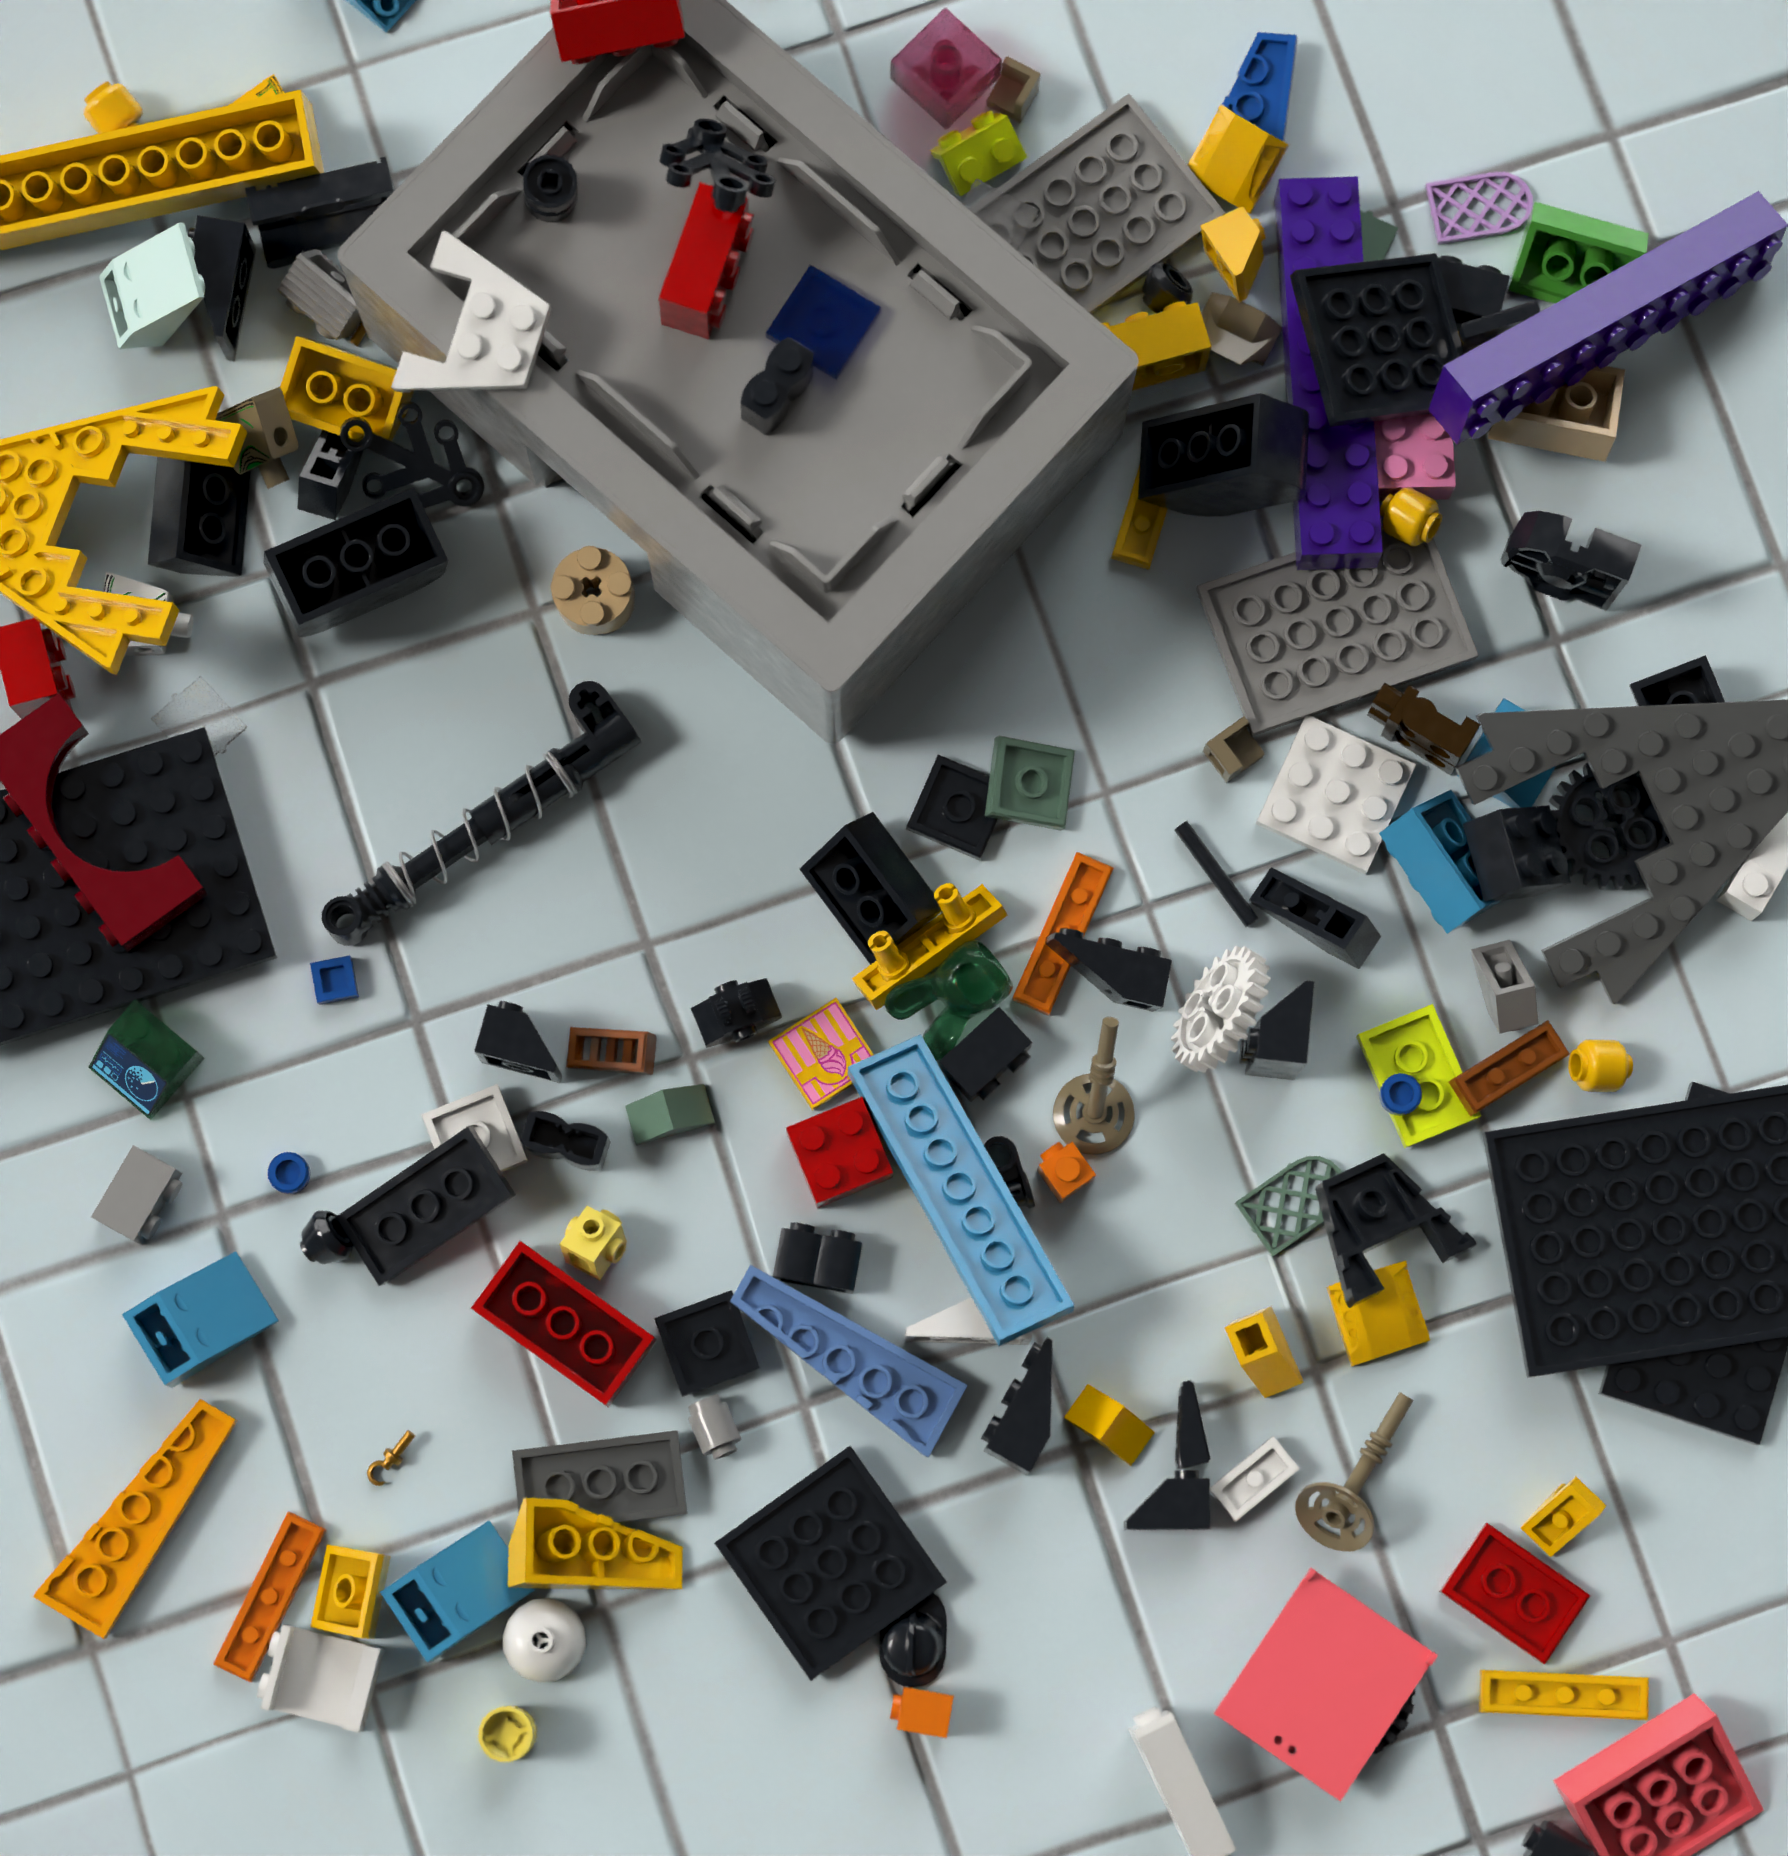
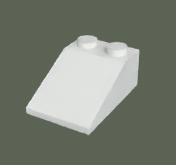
M972 1297L907 1327L905 1331V1342L997 1344ZM1032 1331L1006 1344L1028 1345L1032 1340Z

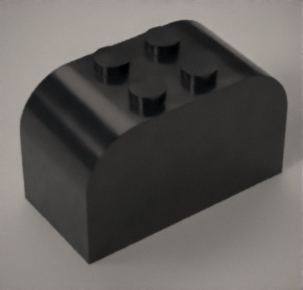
M1259 393L1143 421L1138 499L1179 513L1207 517L1234 515L1298 501L1306 495L1310 415L1300 407Z
M413 487L264 551L263 563L297 636L307 637L326 631L431 584L445 573L448 558Z

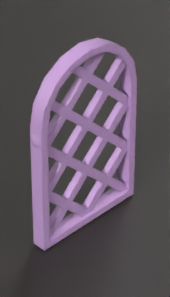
M1492 172L1426 183L1425 186L1438 245L1512 232L1519 229L1527 221L1532 210V194L1528 185L1518 176L1508 172ZM1490 179H1504V181L1499 186ZM1479 181L1474 190L1464 185L1465 183ZM1509 181L1516 183L1521 188L1517 196L1504 189ZM1484 183L1496 190L1490 200L1477 193ZM1452 186L1447 194L1437 189ZM1457 187L1469 194L1463 205L1451 198ZM1433 193L1443 199L1437 208L1435 207ZM1500 193L1512 201L1506 211L1493 204ZM1523 194H1525L1527 198V203L1520 199L1523 196ZM1473 198L1486 205L1479 216L1467 209ZM1447 202L1459 210L1452 220L1440 213ZM1516 204L1527 210L1525 216L1520 221L1510 215ZM1489 209L1502 216L1495 226L1483 219ZM1463 213L1475 220L1469 230L1456 223ZM1438 218L1448 224L1442 234ZM1506 219L1514 224L1500 228ZM1479 223L1489 229L1474 232ZM1452 228L1461 233V235L1446 237Z

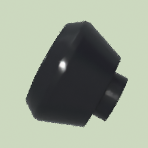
M1165 262L1155 263L1150 267L1142 286L1144 293L1142 300L1151 311L1160 313L1163 312L1166 306L1172 303L1184 301L1189 305L1192 302L1193 289L1187 279L1176 268Z
M316 1211L301 1232L302 1241L300 1242V1247L304 1255L311 1262L318 1261L321 1264H328L345 1260L351 1256L353 1244L336 1219L337 1215L331 1211Z

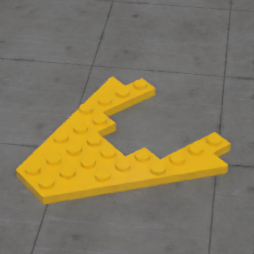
M217 386L0 439V594L111 674H118L130 641L166 646L180 610L173 602L76 588L87 557L81 550L55 547L80 483L115 488L128 453L234 467L247 431L241 424L215 421L225 396Z

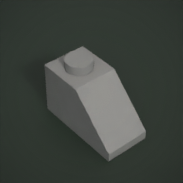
M1506 940L1471 949L1485 1005L1499 1034L1539 1024L1535 985L1512 942Z

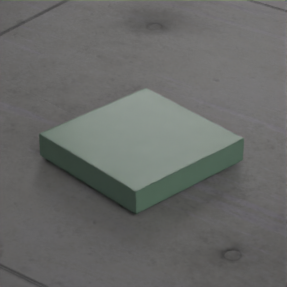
M1004 736L995 737L985 817L1060 831L1065 829L1075 750Z

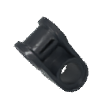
M995 1136L988 1139L984 1144L987 1151L993 1145H1001L1009 1152L1008 1163L1003 1167L996 1168L1011 1193L1019 1192V1194L1013 1196L1019 1207L1026 1205L1029 1209L1035 1207L1031 1187L1026 1173L1023 1171L1014 1143L1003 1136Z

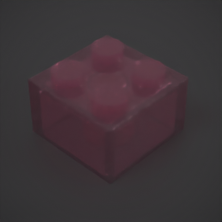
M945 7L890 61V79L947 130L999 79L1002 59Z

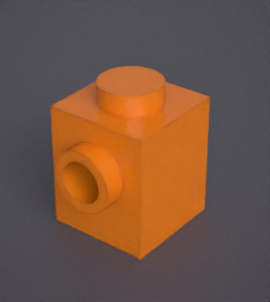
M1058 1142L1040 1155L1044 1162L1038 1165L1037 1172L1059 1203H1062L1092 1182L1096 1176L1073 1142L1065 1147Z
M903 1686L902 1695L894 1694L890 1719L898 1720L897 1730L947 1738L954 1696Z

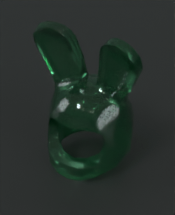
M978 939L966 941L949 954L933 974L908 981L893 988L886 996L885 1008L893 1018L904 1020L934 1001L941 1000L946 1007L922 1036L935 1060H941L955 1047L967 1021L992 1009L1006 999L1013 989V983L993 953Z

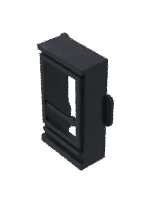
M386 156L381 157V163L378 164L377 161L280 182L277 183L276 187L267 185L266 189L256 191L255 186L245 188L253 226H258L267 267L276 269L293 265L292 263L300 253L314 249L321 251L342 246L395 191Z

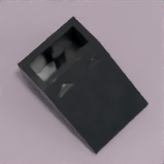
M1048 1337L1042 1345L1034 1342L1021 1367L1028 1370L1022 1382L1014 1378L1001 1403L1008 1406L1002 1418L995 1415L992 1417L981 1437L982 1440L987 1442L983 1450L984 1452L1025 1475L1031 1472L1051 1432L1053 1340Z

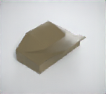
M1211 293L1201 312L1212 346L1211 351L1240 366L1251 361L1264 366L1282 331V327L1266 313L1244 302H1238L1236 298L1228 295Z

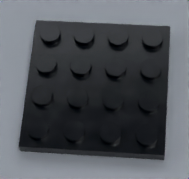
M1437 253L1294 271L1290 275L1330 427L1431 414L1428 409L1443 366L1464 354Z
M848 1446L715 1542L721 1554L810 1681L947 1583L851 1446Z

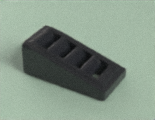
M1191 1380L1182 1382L1179 1388L1175 1448L1176 1470L1206 1464L1211 1460L1195 1386Z

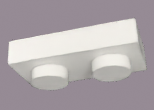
M1273 1436L1212 1485L1210 1492L1235 1522L1300 1468Z

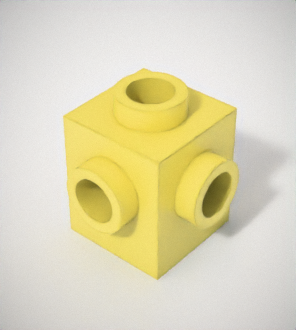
M586 1206L579 1217L575 1216L571 1219L565 1230V1237L560 1242L565 1262L600 1281L610 1265L617 1263L625 1252L627 1241L621 1220L608 1210L602 1209L599 1212Z

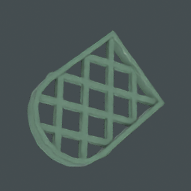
M1306 1156L1293 1163H1289L1282 1171L1234 1203L1271 1257L1324 1222L1320 1207L1318 1216L1305 1214L1303 1211L1306 1199L1318 1201L1317 1195L1307 1193L1309 1179L1319 1181L1331 1178V1168L1337 1174L1342 1173L1341 1169L1331 1160L1321 1156ZM1307 1161L1305 1172L1291 1170L1296 1165ZM1312 1161L1327 1164L1325 1176L1310 1174ZM1284 1174L1282 1189L1267 1186ZM1289 1175L1304 1178L1302 1192L1287 1190ZM1261 1190L1258 1204L1244 1202ZM1266 1191L1281 1194L1278 1208L1263 1206ZM1286 1195L1301 1197L1298 1212L1283 1209ZM1244 1207L1257 1210L1255 1223ZM1262 1211L1277 1213L1275 1228L1260 1226ZM1282 1215L1297 1217L1295 1232L1280 1229ZM1302 1218L1316 1221L1300 1232ZM1260 1231L1274 1233L1272 1247ZM1279 1234L1293 1237L1277 1248Z

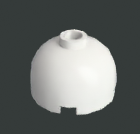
M551 1598L534 1599L518 1607L507 1620L502 1635L503 1653L511 1668L523 1678L539 1683L557 1681L570 1674L582 1660L586 1647L585 1628L578 1613L566 1603ZM540 1633H546L549 1638H543ZM535 1635L539 1640L538 1643L534 1640ZM544 1642H549L547 1647L540 1649Z

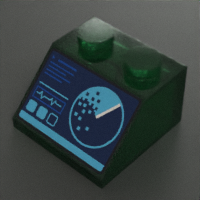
M135 999L107 1031L88 1068L151 1120L204 1060V1057Z

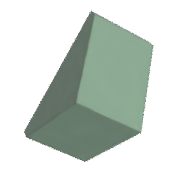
M704 1084L663 1089L625 1106L636 1146L715 1124Z

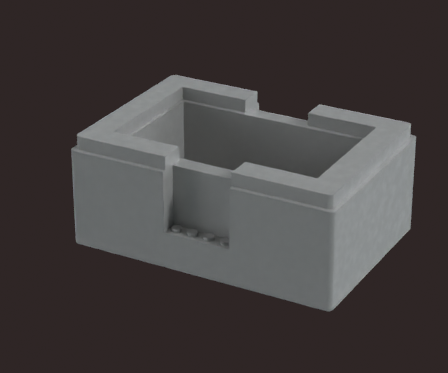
M680 0L685 38L678 39L675 45L665 48H655L653 44L637 47L634 53L625 56H614L612 52L596 55V59L584 64H572L571 60L561 62L554 29L552 28L339 248L338 259L367 336L398 364L403 351L441 363L446 362L471 282L436 272L431 268L442 231L450 233L547 302L552 307V311L527 389H447V391H428L536 486L541 483L544 487H547L559 474L647 552L654 590L824 741L831 744L838 743L1121 438L1138 367V356L728 1ZM702 118L716 120L724 124L727 128L726 135L729 138V142L753 154L765 157L768 160L766 174L775 179V186L771 197H757L747 190L746 197H748L749 213L754 214L751 228H754L753 238L748 252L740 251L737 266H740L741 270L737 284L733 291L726 290L724 304L727 305V310L720 329L713 327L709 340L662 325L658 299L699 183L714 185L710 169L694 174L691 185L687 188H679L666 182L668 167L659 162L661 149L664 144H674L686 139L688 130L693 127L694 121ZM698 151L686 155L685 161L703 153ZM554 154L565 158L573 166L577 174L578 200L574 210L567 218L558 222H545L534 217L525 205L523 175L526 167L533 159L542 155ZM730 173L731 176H734V177H737V178H739V179H742V178H740V177H738V176H736V175ZM791 337L814 353L812 380L801 396L789 402L787 415L780 426L773 432L764 435L741 419V396L747 383L756 374L765 370L766 361L772 349L783 339Z

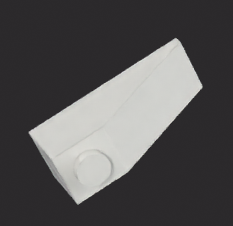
M1788 812L1730 876L1716 900L1750 921L1763 912L1788 868Z

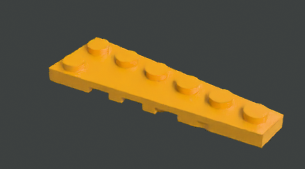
M199 1399L165 1439L159 1450L147 1460L136 1477L124 1491L119 1493L111 1503L112 1505L84 1534V1538L61 1561L38 1588L33 1597L99 1637L106 1639L238 1420L208 1402Z

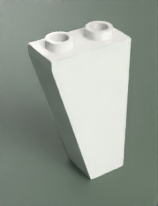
M1153 1707L1133 1717L1136 1725L1128 1728L1189 1855L1227 1856L1237 1851L1172 1712L1167 1710L1161 1712L1159 1708Z

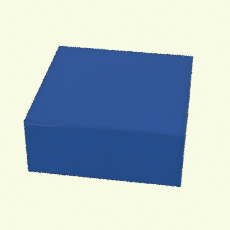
M350 955L310 963L316 1000L319 1005L359 997L353 961Z

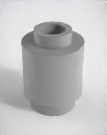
M718 1394L701 1399L688 1407L691 1414L688 1420L704 1456L712 1454L714 1460H717L737 1451L735 1444L741 1440V1436L727 1403L721 1402Z

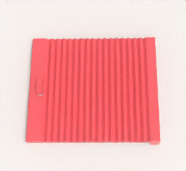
M1309 1568L1214 1714L1341 1802L1409 1696L1438 1655L1316 1572V1570Z

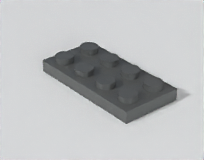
M678 1430L512 1451L518 1511H520L524 1498L568 1500L578 1504V1507L597 1515L603 1514L617 1523L688 1514Z

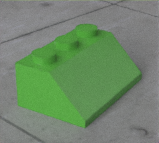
M1534 201L1522 237L1508 291L1555 304L1647 253L1649 233Z

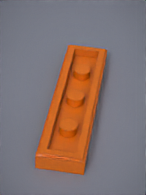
M1076 852L1012 997L1013 1001L1047 1016L1050 1015L1071 965L1046 945L1045 939L1054 932L1059 933L1060 928L1080 931L1084 933V938L1112 874L1113 867Z
M287 1512L213 1665L248 1682H253L267 1654L273 1633L278 1631L327 1529L292 1512Z

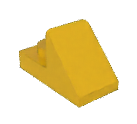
M1575 1476L1569 1483H1562L1525 1521L1521 1529L1551 1557L1597 1518L1606 1505Z

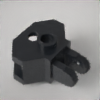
M767 978L749 983L745 982L740 985L737 980L726 982L714 989L715 995L710 996L705 1001L691 1008L706 1048L731 1040H735V1042L744 1041L757 1035V1030L782 1018Z

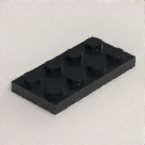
M468 1126L337 1215L336 1219L378 1286H382L515 1197L516 1194L473 1126Z

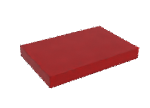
M1488 1523L1483 1525L1439 1591L1543 1665L1546 1664L1591 1596Z

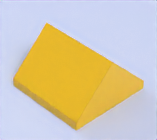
M327 1544L310 1627L363 1639H375L383 1599L380 1592L385 1589L391 1556Z

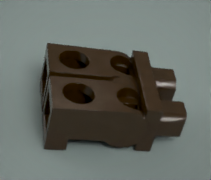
M1384 683L1374 698L1367 716L1385 726L1381 736L1389 741H1392L1395 736L1396 740L1403 747L1451 775L1481 724L1466 716L1463 723L1459 725L1437 712L1435 705L1429 699L1417 697L1420 691L1409 685L1403 694L1387 683Z

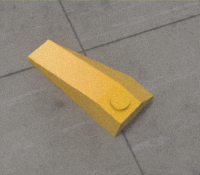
M523 1499L508 1545V1587L538 1589H682V1546L640 1529L635 1530L617 1523L612 1518L603 1514L597 1515L578 1507V1504L568 1500Z

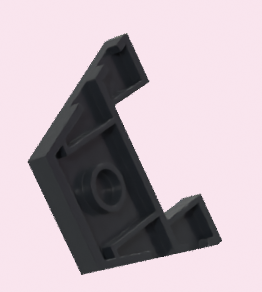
M1384 1153L1322 1181L1315 1188L1348 1308L1378 1295L1384 1289L1364 1256V1253L1420 1227L1442 1264L1470 1251L1477 1245L1475 1239L1468 1232L1463 1235L1449 1222L1452 1217L1441 1207L1435 1209L1420 1194L1422 1189Z

